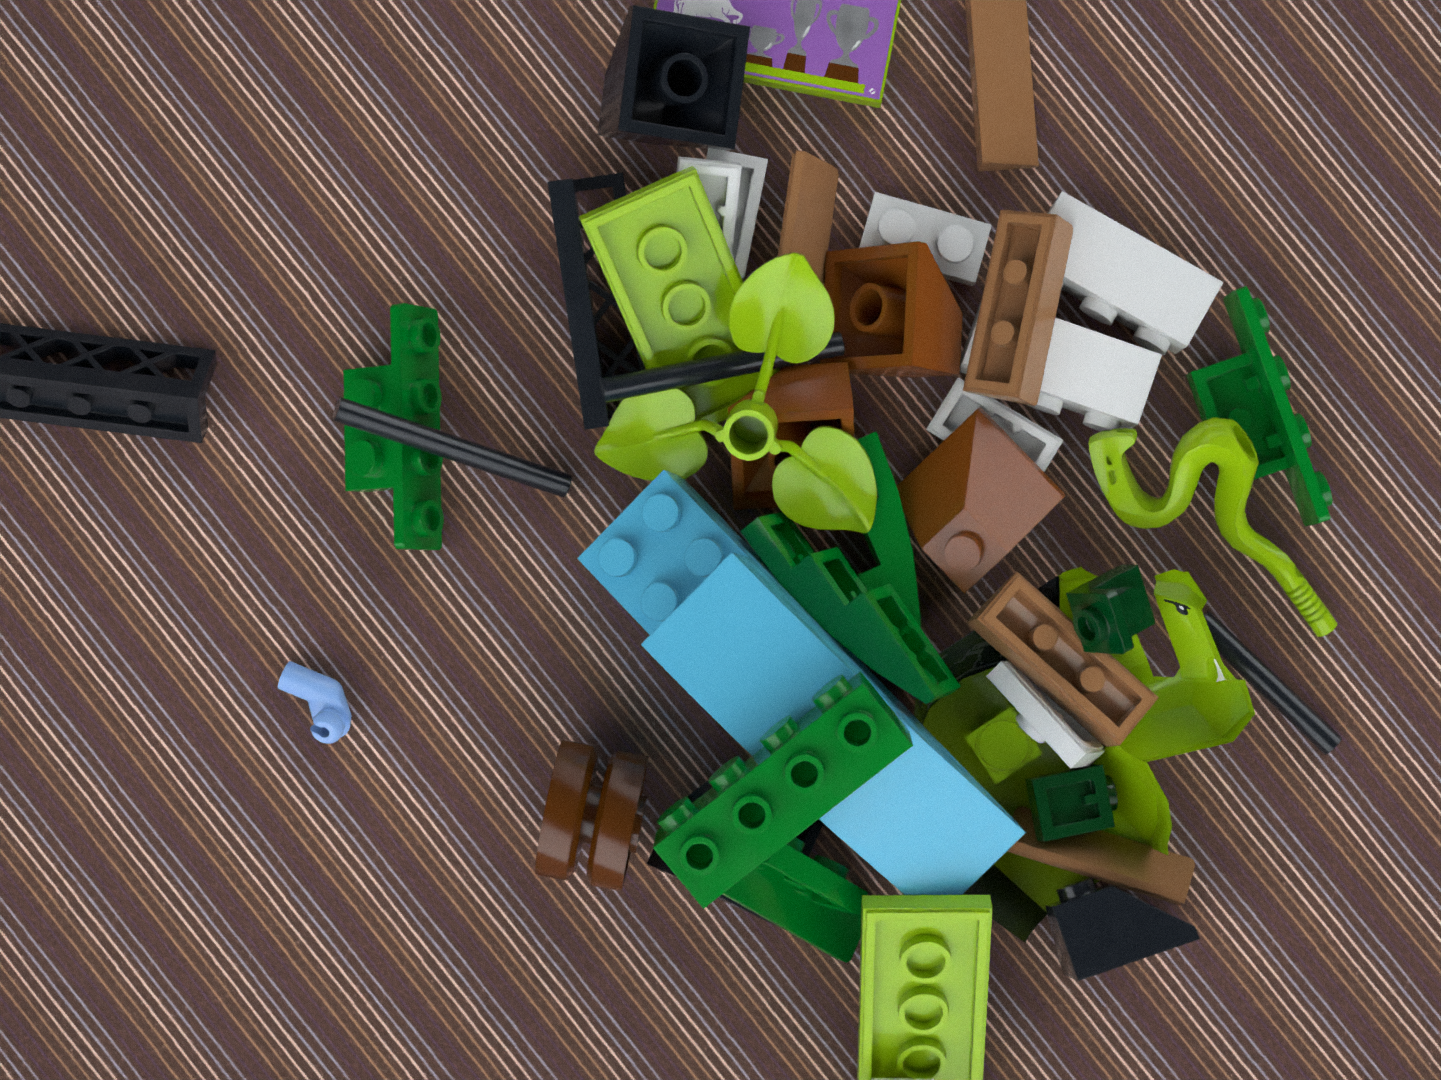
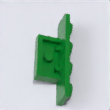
M1247 286L1235 289L1226 295L1223 301L1242 354L1192 371L1186 375L1201 419L1204 421L1216 417L1236 421L1246 432L1257 453L1259 464L1254 480L1284 470L1304 526L1330 520V514L1327 507L1333 503L1331 490L1321 471L1314 472L1306 449L1312 445L1307 423L1300 413L1293 414L1286 391L1291 388L1287 367L1283 359L1279 355L1273 356L1265 336V333L1270 330L1266 309L1258 297L1252 299Z
M407 303L392 304L390 307L391 365L343 370L344 398L440 430L442 395L439 387V345L441 336L438 327V312L434 308ZM344 425L345 491L371 492L393 490L395 548L401 550H440L442 548V528L444 524V515L441 508V467L443 457Z
M795 837L722 894L836 960L847 963L851 960L861 938L862 895H867L868 892L846 880L850 870L845 866L820 855H815L814 859L804 855L802 851L805 843Z

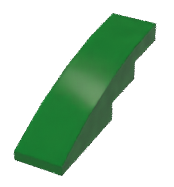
M873 432L857 440L870 458L876 479L877 505L873 525L869 532L862 533L876 567L857 576L867 590L891 584L921 628L914 554L902 503L878 434Z
M783 512L757 517L740 531L788 593L826 632L872 670L925 704L950 695L961 687L891 584L867 590L838 547L814 552L795 523Z

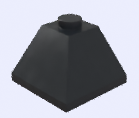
M637 5L630 6L605 73L598 135L654 145L735 150L750 26Z
M1092 878L1057 889L1060 901L1045 906L1063 974L1077 981L1200 939L1195 926L1113 886L1104 885L1096 888Z

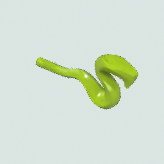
M1212 417L1199 422L1187 431L1173 452L1168 487L1164 495L1158 498L1150 496L1142 490L1125 456V451L1133 446L1137 440L1136 429L1115 428L1098 432L1090 437L1088 444L1091 462L1103 494L1116 515L1124 523L1136 528H1159L1169 524L1184 513L1192 500L1205 466L1210 463L1217 464L1219 475L1214 507L1215 521L1221 535L1234 549L1260 563L1270 572L1317 637L1325 636L1336 628L1337 621L1289 556L1266 537L1256 532L1247 522L1245 508L1259 462L1251 440L1236 421Z

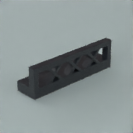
M623 173L548 182L584 430L609 426V422L616 410H609L608 402L604 403L600 389V378L612 376L619 365L629 372L645 370L638 351L639 369L625 360V357L635 345L632 338L620 354H617L598 339L596 324L611 304L618 310L619 308L612 292L611 294L607 293L589 279L587 263L595 253L592 246L585 253L583 226L578 217L580 212L577 192L613 187L614 200L626 195ZM591 289L605 299V302L596 314L594 313ZM600 350L614 360L605 374H603Z
M0 323V345L12 346L15 349L0 356V418L203 443L208 429L205 394L217 365L216 350ZM55 352L70 353L75 357L61 364L45 363L41 360V358ZM116 359L132 361L135 366L121 372L104 370L102 365ZM175 367L196 369L191 381L166 378L162 373Z

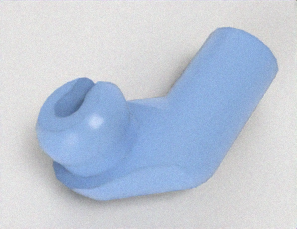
M289 661L280 676L278 689L306 700L314 723L310 727L313 737L321 743H335L347 734L352 718L342 685L333 678Z

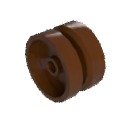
M564 739L561 741L552 772L540 830L535 863L536 875L567 880L576 870L582 844H589L591 846L586 875L590 885L622 891L631 852L636 853L642 828L647 796L642 794L649 756L618 750L609 759L603 786H597L594 784L598 754L594 745Z

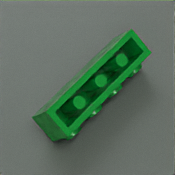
M861 671L848 681L843 675H839L829 681L812 697L811 700L816 705L813 709L796 722L790 715L777 722L760 738L759 741L764 746L761 750L745 762L739 756L732 758L709 778L708 782L712 786L710 790L693 803L687 796L683 797L658 818L657 823L661 828L656 831L653 849L703 909L913 746L910 731Z

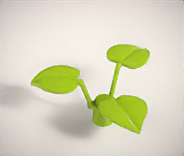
M793 252L767 261L744 281L734 296L729 312V330L733 342L743 351L751 353L765 352L752 399L741 401L735 405L724 426L708 419L696 420L695 403L680 388L623 399L616 408L609 426H607L595 446V455L607 465L624 474L653 481L663 470L686 479L695 474L705 464L708 457V446L700 431H706L714 435L718 442H724L727 450L733 456L742 460H756L768 452L773 455H777L780 452H788L791 456L784 458L775 468L772 478V489L776 504L789 519L804 527L817 530L869 532L872 528L876 512L877 486L870 458L860 442L848 432L831 426H819L813 429L806 436L801 447L790 440H778L775 437L778 430L776 413L764 402L776 355L790 363L806 362L825 349L834 330L835 313L830 295L805 256Z

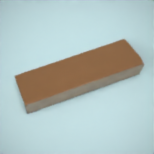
M965 0L978 172L1038 168L1026 0Z
M796 150L795 154L792 153L778 256L793 252L804 255L815 274L823 283L826 251H828L839 174L833 165L805 151Z
M1000 210L963 391L1025 405H1037L1073 235V226L1059 215Z
M1015 572L967 622L975 632L1106 747L1120 746L1159 698L1112 655L1084 652L1081 640L1074 630L1073 621L1018 572Z
M1022 806L1014 811L1012 817L1027 833L1007 852L1181 906V903L1185 904L1195 868V861L1193 859L1169 851L1168 855L1152 849L1150 845L1101 830L1045 842L1037 841L1031 809Z

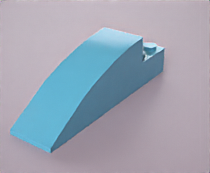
M663 470L577 558L649 634L641 645L752 756L764 747L759 740L773 725L789 715L796 722L813 709L816 705L811 700L812 697L829 681L839 675H843L848 681L860 671L910 731L913 746L819 820L904 895H963L1027 833L851 651L826 632L777 581L758 554L681 476Z

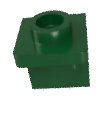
M1121 564L1066 593L1073 615V627L1081 640L1084 652L1123 655L1134 648L1132 636L1156 624L1138 565Z
M1091 764L1087 767L1073 768L1025 779L1037 841L1045 842L1115 827L1112 811H1116L1118 807L1117 791L1111 776L1105 774L1103 765Z

